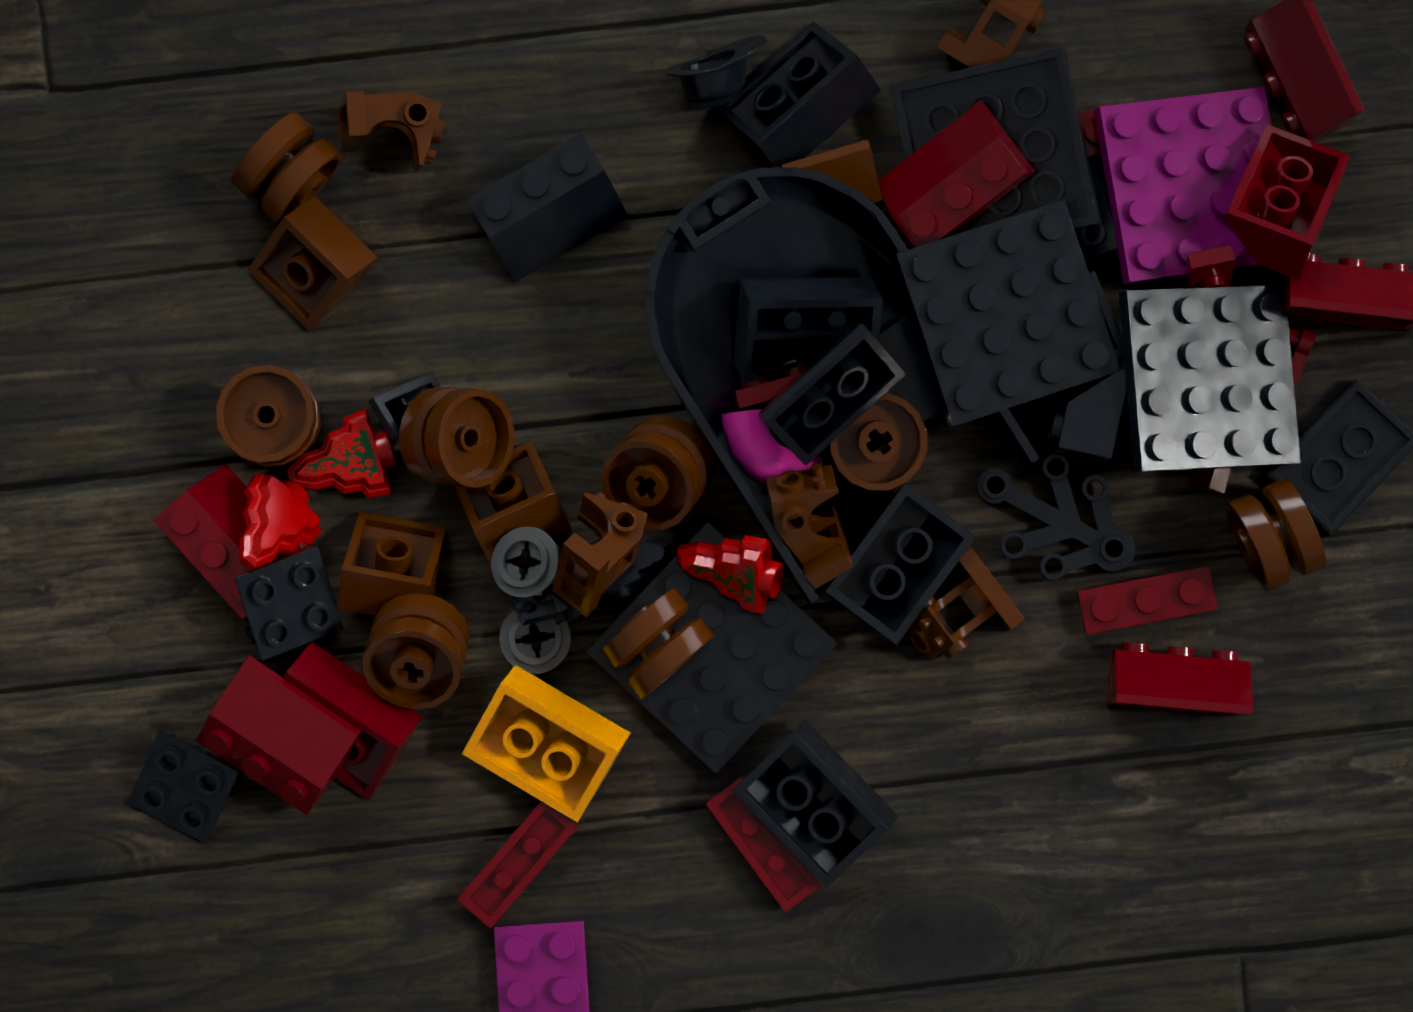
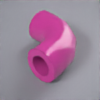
M762 409L721 415L723 429L733 458L751 479L767 486L766 478L779 476L787 471L810 469L812 464H820L819 456L817 455L805 466L790 449L780 445L771 435L767 424L759 417L758 413Z

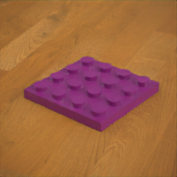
M1265 87L1102 106L1094 110L1124 285L1184 277L1187 255L1189 253L1225 245H1232L1236 259L1234 270L1260 267L1227 223L1225 216L1266 125H1271Z

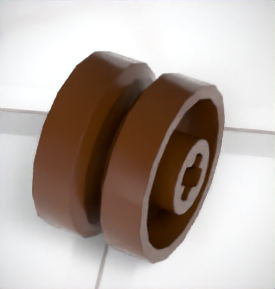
M296 111L280 119L252 146L239 163L230 181L248 199L263 195L260 209L276 225H279L284 216L303 205L312 197L317 196L333 177L344 157L326 138L311 143L314 128Z
M273 365L251 366L234 375L221 390L216 406L217 428L226 445L247 462L267 469L288 467L295 463L303 454L308 453L316 444L322 425L320 406L311 389L289 370ZM266 410L270 413L273 410L275 412V417L270 423H266L261 419L262 414Z
M434 387L423 390L410 401L402 416L399 431L401 456L409 471L423 482L446 486L456 485L479 488L493 483L504 473L512 458L515 442L513 419L505 403L492 392L471 388Z
M886 393L824 450L831 466L850 483L870 491L891 490L907 483L921 468L927 453V429L920 413L907 400ZM871 431L881 435V443L875 448H870L866 444L872 441L868 437Z
M651 416L637 422L604 460L600 478L606 499L617 503H628L637 510L648 513L644 530H665L679 524L709 488L715 466L712 450L705 438L688 422L672 416Z
M1286 477L1262 488V504L1250 494L1226 504L1229 523L1239 549L1256 581L1265 592L1290 582V566L1302 576L1326 566V555L1314 521L1300 494Z
M675 588L669 590L652 605L648 603L619 629L620 633L600 651L614 669L626 667L638 656L643 658L644 661L629 674L627 684L641 700L671 677L716 636L701 618L692 619L677 632L674 631L672 627L687 613L689 604Z
M416 592L398 595L384 603L374 617L370 638L367 641L363 656L362 671L367 684L380 698L398 707L418 710L436 707L450 699L459 686L463 663L465 662L469 646L470 631L465 617L449 602L437 596Z

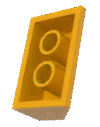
M515 665L499 685L462 754L578 823L631 733Z

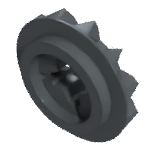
M527 526L511 530L500 539L493 551L491 559L493 578L497 585L511 596L521 599L534 595L542 596V591L549 585L554 584L559 563L558 549L560 547L548 533L541 529ZM528 552H530V557L538 560L541 564L536 565V567H530L527 575H525V570L512 564V562L525 560Z
M514 609L506 617L500 630V646L507 661L513 667L517 665L530 674H542L558 667L568 654L571 644V631L567 621L556 625L554 618L535 623L541 633H555V637L548 638V641L542 642L541 657L537 658L532 645L516 643V640L523 639V636L530 634V627L532 625L523 626Z

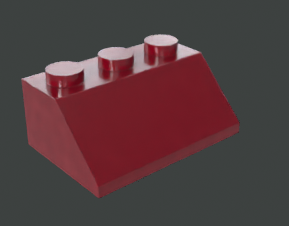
M1284 0L1251 19L1245 27L1247 34L1243 37L1251 57L1254 60L1259 58L1266 72L1263 75L1264 85L1272 99H1279L1285 111V114L1282 115V121L1287 132L1315 141L1350 125L1364 110L1363 104L1312 0Z
M980 100L878 180L881 194L893 220L914 248L953 236L1035 173V170L984 102Z
M1266 125L1225 216V220L1256 264L1300 280L1337 194L1351 155L1274 126Z
M1310 254L1300 280L1280 273L1279 285H1285L1283 312H1288L1289 319L1405 332L1413 329V273L1409 272L1408 265L1384 263L1382 269L1365 267L1364 260L1354 258L1338 259V264L1322 263L1320 255Z
M225 464L187 489L153 521L240 618L248 622L234 577L250 571L238 561L240 538L247 528L243 516V511L248 502L244 493L247 486ZM298 546L289 555L278 553L270 563L304 551V549Z
M311 642L287 670L283 678L362 730L335 779L369 801L409 742L423 716L413 709L398 707L380 698L367 684L364 676Z
M1123 642L1122 650L1111 651L1106 704L1231 716L1252 715L1253 698L1250 662L1238 661L1239 652L1212 650L1211 658L1194 657V648L1167 646V654L1149 653V644Z
M249 655L209 713L196 742L283 799L287 804L308 816L333 784L362 730Z

